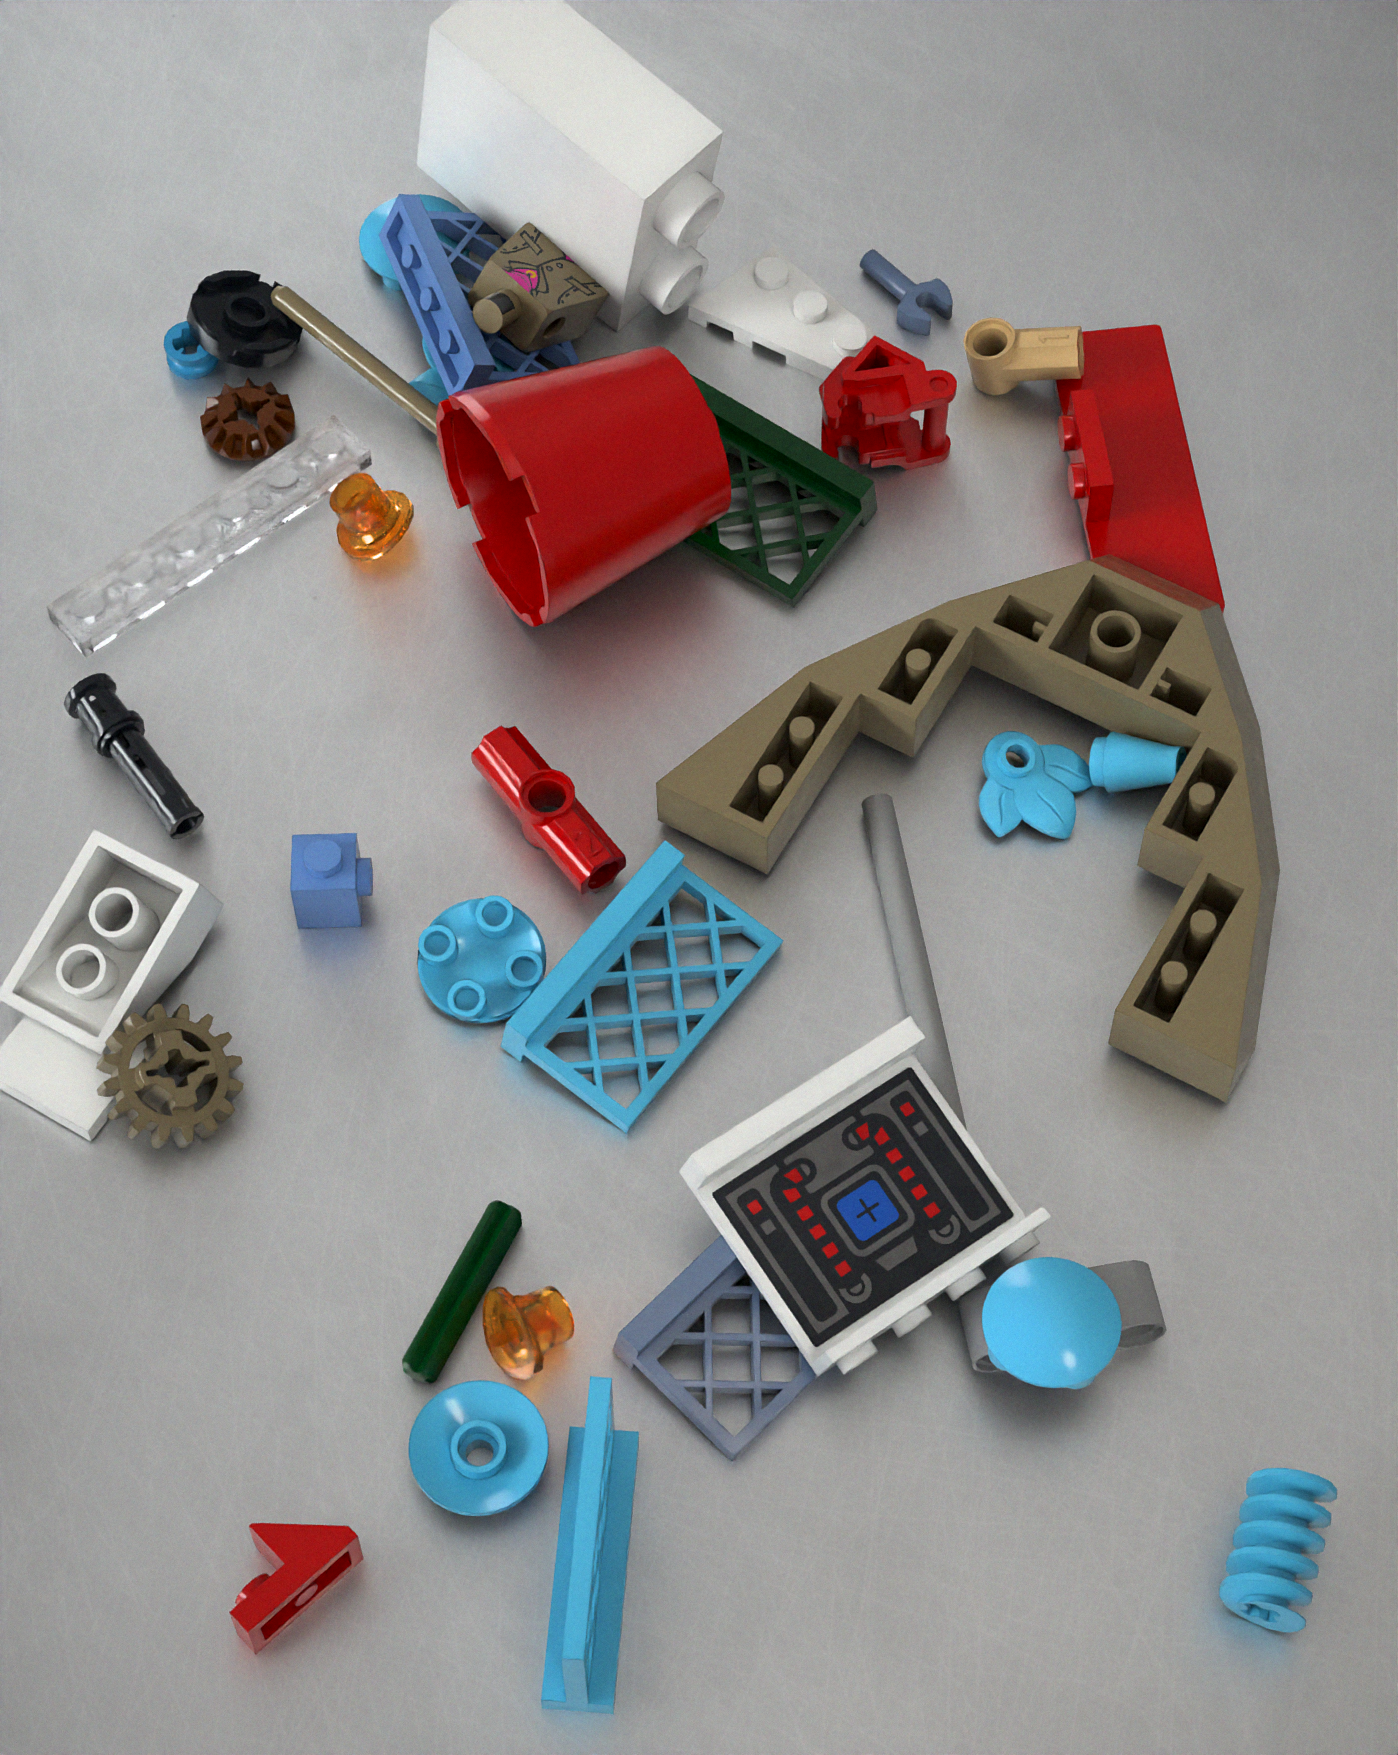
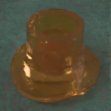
M366 473L353 474L343 479L334 488L329 500L331 509L339 518L336 528L338 543L350 558L360 562L375 560L388 553L407 532L414 516V506L404 493L395 490L383 491L376 481Z
M498 1286L489 1290L485 1295L482 1308V1322L486 1344L493 1360L503 1372L517 1380H527L536 1376L543 1369V1355L545 1352L570 1340L574 1335V1320L571 1310L563 1295L553 1286H545L522 1296H513L505 1287Z

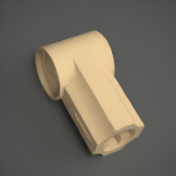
M991 317L981 319L972 324L966 331L963 339L973 383L978 390L986 394L999 395L1007 393L1014 389L1021 381L1079 379L1084 374V346L1081 326L1014 329L1009 322L1001 318Z

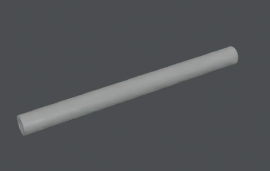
M874 794L865 798L861 805L908 1017H912L926 1037L916 1049L917 1059L967 1130L893 800L888 794Z

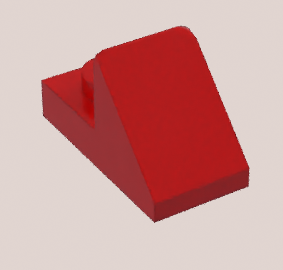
M252 1523L248 1526L255 1547L277 1570L271 1576L264 1573L251 1580L238 1594L235 1600L237 1606L229 1612L237 1635L255 1654L260 1652L364 1560L358 1535L349 1526Z

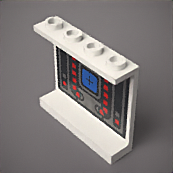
M911 1016L693 1152L679 1171L817 1376H820L836 1364L845 1375L878 1352L872 1340L890 1328L900 1338L931 1317L933 1314L927 1307V1303L945 1291L951 1300L955 1301L987 1279L980 1268L996 1257L1000 1256L1007 1266L1040 1243L1033 1232L1051 1218L1044 1206L1028 1216L1025 1215L918 1062L913 1052L926 1037Z

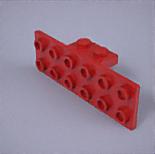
M1155 324L1082 332L1084 374L1079 379H1058L1053 381L1061 415L1058 418L1059 444L1062 452L1068 451L1071 463L1068 465L1069 492L1072 500L1078 499L1090 559L1111 554L1218 603L1223 614L1225 608L1224 597L1162 328Z

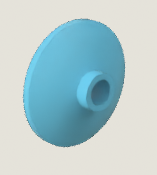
M477 1380L453 1385L438 1393L423 1407L411 1429L408 1451L414 1478L422 1491L433 1502L457 1514L488 1516L514 1507L535 1489L547 1465L549 1441L547 1429L540 1412L525 1395L502 1383ZM477 1448H485L492 1452L493 1457L486 1465L475 1466L467 1460L470 1452Z

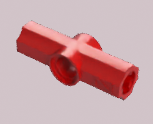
M501 725L483 737L482 742L471 753L472 763L521 821V829L525 839L533 846L544 849L581 895L588 892L597 894L611 885L619 872L626 867V857L575 797V786L571 779L563 772L551 769L516 726L504 728ZM549 806L559 808L553 812L538 811L540 808Z

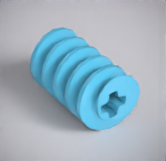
M1266 1468L1254 1472L1247 1479L1246 1494L1248 1498L1241 1504L1239 1510V1519L1242 1524L1233 1533V1546L1236 1550L1227 1557L1226 1571L1229 1576L1220 1584L1219 1597L1226 1607L1254 1624L1285 1633L1298 1632L1306 1627V1619L1288 1608L1289 1606L1305 1607L1310 1605L1313 1596L1309 1589L1296 1583L1295 1580H1313L1318 1577L1319 1566L1312 1560L1302 1556V1553L1319 1554L1325 1549V1539L1308 1528H1325L1330 1526L1332 1520L1331 1513L1315 1502L1326 1503L1336 1500L1337 1489L1331 1481L1302 1470Z

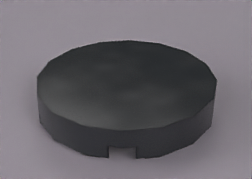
M224 270L206 276L198 284L197 291L192 295L186 317L191 335L205 351L223 362L240 367L268 368L286 361L297 350L303 328L273 305L271 293L277 286H282L281 284L274 281L272 287L265 282L259 281L260 274L247 270Z

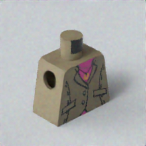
M528 222L489 258L467 298L469 304L473 307L474 321L482 331L486 333L500 331L520 350L532 352L585 335L610 293L535 226Z

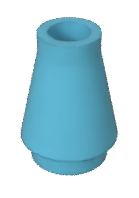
M1112 731L1108 737H1096L1092 743L1089 757L1091 782L1095 787H1105L1110 794L1171 784L1187 757L1186 750L1183 746H1169Z

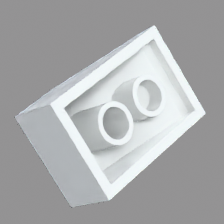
M94 829L0 988V1001L101 1056L109 1054L111 1050L105 1044L108 1037L115 1030L125 1032L123 1022L134 1012L142 1017L193 960L224 904L195 880Z

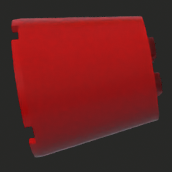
M651 346L458 391L449 395L448 399L440 401L436 414L438 444L447 481L457 510L467 505L469 506L482 537L481 540L472 543L485 571L512 611L532 627L553 622L721 518L729 510L731 503V479L716 418L688 370L673 353L662 346Z

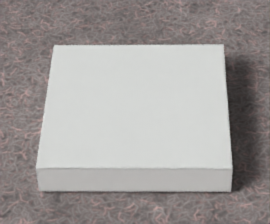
M27 1015L21 1019L0 1046V1089L89 1141L94 1139L109 1119L108 1113L117 1104L114 1096H98V1087L104 1081L111 1078L110 1074L96 1069L97 1062L102 1057L100 1054ZM146 1041L136 1046L131 1056L129 1069L145 1062L143 1050L147 1047Z

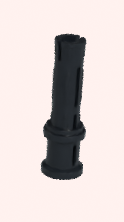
M106 673L90 675L79 681L66 695L64 707L71 717L81 719L92 734L91 742L94 749L100 755L113 758L134 785L136 791L143 797L154 814L166 827V831L172 839H181L193 833L203 822L204 814L194 805L170 769L145 739V725L141 716L134 710H128L116 695V683ZM90 696H94L96 698L93 701L89 700ZM106 712L107 716L102 717L101 713ZM145 768L150 770L165 790L164 795L159 794L144 774L143 770Z

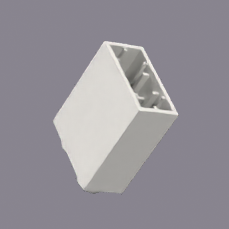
M459 0L430 24L416 165L507 241L526 223L530 222L610 293L597 316L616 332L620 331L650 303L665 315L678 309L693 294L708 269V259L699 253L696 247L698 239L717 217L725 199L724 192L712 183L724 131L564 0Z

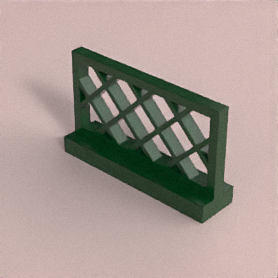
M691 375L716 418L725 453L730 452L741 459L743 472L730 475L731 489L746 486L750 509L726 513L721 518L685 539L684 542L794 608L855 527L860 525L864 528L876 513L875 483ZM749 464L757 468V470L750 471ZM777 480L789 487L792 501L756 507L752 485ZM797 492L806 498L798 500ZM826 509L840 517V520L830 532L805 536L801 513ZM791 515L795 516L799 538L763 544L759 521ZM753 523L757 546L731 550L720 543L718 529ZM711 531L712 538L704 534L703 532ZM817 549L809 559L808 550ZM796 552L802 553L804 567L790 585L768 572L766 558ZM760 559L761 567L757 566L751 561Z

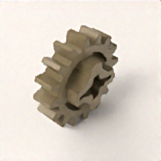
M161 1003L152 1006L147 1012L146 1021L136 1012L131 1014L123 1022L125 1032L115 1030L105 1042L114 1053L104 1054L96 1066V1069L111 1075V1078L104 1081L97 1089L98 1096H114L117 1104L107 1115L109 1119L115 1120L126 1115L132 1121L126 1135L131 1139L144 1129L150 1131L152 1148L159 1149L167 1141L169 1135H173L179 1149L186 1148L194 1141V1130L203 1139L210 1137L218 1130L215 1119L226 1121L235 1111L234 1106L225 1098L236 1097L243 1090L244 1083L229 1077V1073L235 1071L243 1063L241 1056H226L223 1048L232 1039L231 1034L226 1032L214 1037L209 1032L213 1021V1016L210 1014H206L197 1023L189 1021V1006L186 1004H181L174 1011L172 1017H167ZM146 1041L147 1047L143 1050L145 1062L129 1069L131 1056L136 1046ZM165 1066L168 1075H179V1077L185 1078L176 1086L172 1077L162 1078L161 1075H156V1073ZM210 1083V1091L205 1104L200 1110L195 1112L194 1105L198 1102L196 1089ZM143 1102H145L146 1104H148L149 1106H151L152 1108H154L155 1110H157V1112H155L154 1110L150 1109V1108H149L148 1106H146Z

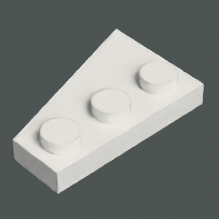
M774 246L764 251L688 305V320L703 327H707L711 322L733 332V340L753 348L758 343L785 355L786 364L822 380L829 376L843 358L847 356L856 357L874 335L881 338Z

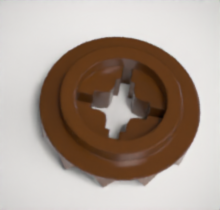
M247 378L244 386L232 388L224 383L219 396L207 397L206 410L200 416L202 432L207 444L218 454L238 461L259 460L278 452L292 437L296 422L288 394L278 393L272 382L263 386H256L249 378ZM242 409L243 411L246 410L250 415L257 414L259 429L256 430L253 424H248L244 419L238 420V411Z

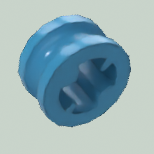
M188 321L174 325L164 337L167 364L176 376L184 379H199L209 375L218 365L219 359L205 351L191 335ZM197 346V353L185 354L186 347Z

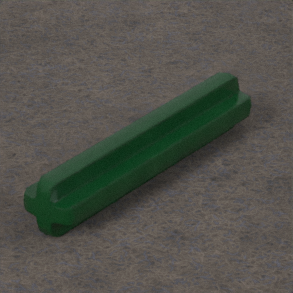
M494 1200L487 1206L402 1359L403 1371L413 1379H417L425 1384H432L440 1375L522 1226L521 1212L514 1206L500 1200Z

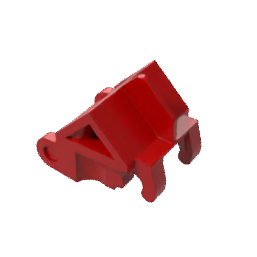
M874 335L856 357L847 356L843 358L819 386L818 391L822 403L821 451L838 460V448L841 446H852L858 452L859 464H870L871 468L899 465L905 470H911L943 462L950 453L951 441L946 434L949 403L956 396L957 381L955 377L945 370L926 371L924 361ZM924 410L922 430L920 429L919 421L910 416L912 412Z

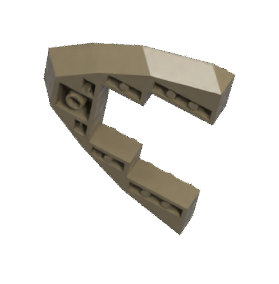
M1108 554L947 601L814 662L796 673L656 782L659 821L768 874L858 732L914 758L971 665L1110 731L1169 746H1183L1187 757L1144 829L1137 866L1185 889L1115 1009L1108 1044L1224 1102H1227L1255 1051L1280 875L1260 726L1220 605L1118 557Z

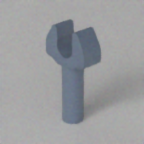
M871 249L862 257L860 267L900 300V304L897 307L896 323L904 330L925 336L930 334L931 316L922 307L934 309L938 315L946 320L952 318L953 301L948 286L940 279L936 278L932 281L915 284L875 249Z

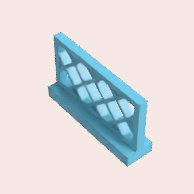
M664 840L507 1021L500 1046L520 1062L525 1057L529 1058L625 1133L630 1130L779 951L784 941L682 865L685 855L666 840ZM681 889L685 890L704 905L706 922L672 925L669 903ZM716 914L725 921H717ZM660 915L662 926H650ZM742 933L761 948L750 961L723 963L719 935ZM708 936L712 964L678 967L674 938ZM664 939L668 968L633 970L631 947L637 941ZM622 960L623 971L611 972L619 961ZM737 976L727 988L725 977ZM715 978L718 997L712 1007L684 1009L680 980ZM670 981L674 1010L639 1013L635 984ZM625 985L629 1014L594 1016L591 994L595 989L600 986ZM582 1006L584 1017L571 1018ZM687 1022H699L688 1035ZM676 1023L679 1047L674 1053L645 1056L641 1026ZM631 1027L635 1057L600 1060L596 1030ZM586 1031L589 1061L564 1062L546 1047L558 1033ZM660 1068L649 1081L647 1069ZM637 1070L640 1093L627 1109L604 1093L602 1073ZM582 1074H592L593 1083L583 1077Z
M590 1376L585 1428L571 1426L569 1428L541 1695L542 1709L614 1714L639 1451V1432L615 1430L612 1378Z

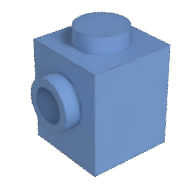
M357 833L292 835L290 892L298 929L362 927V896H372L373 867L371 857H360Z

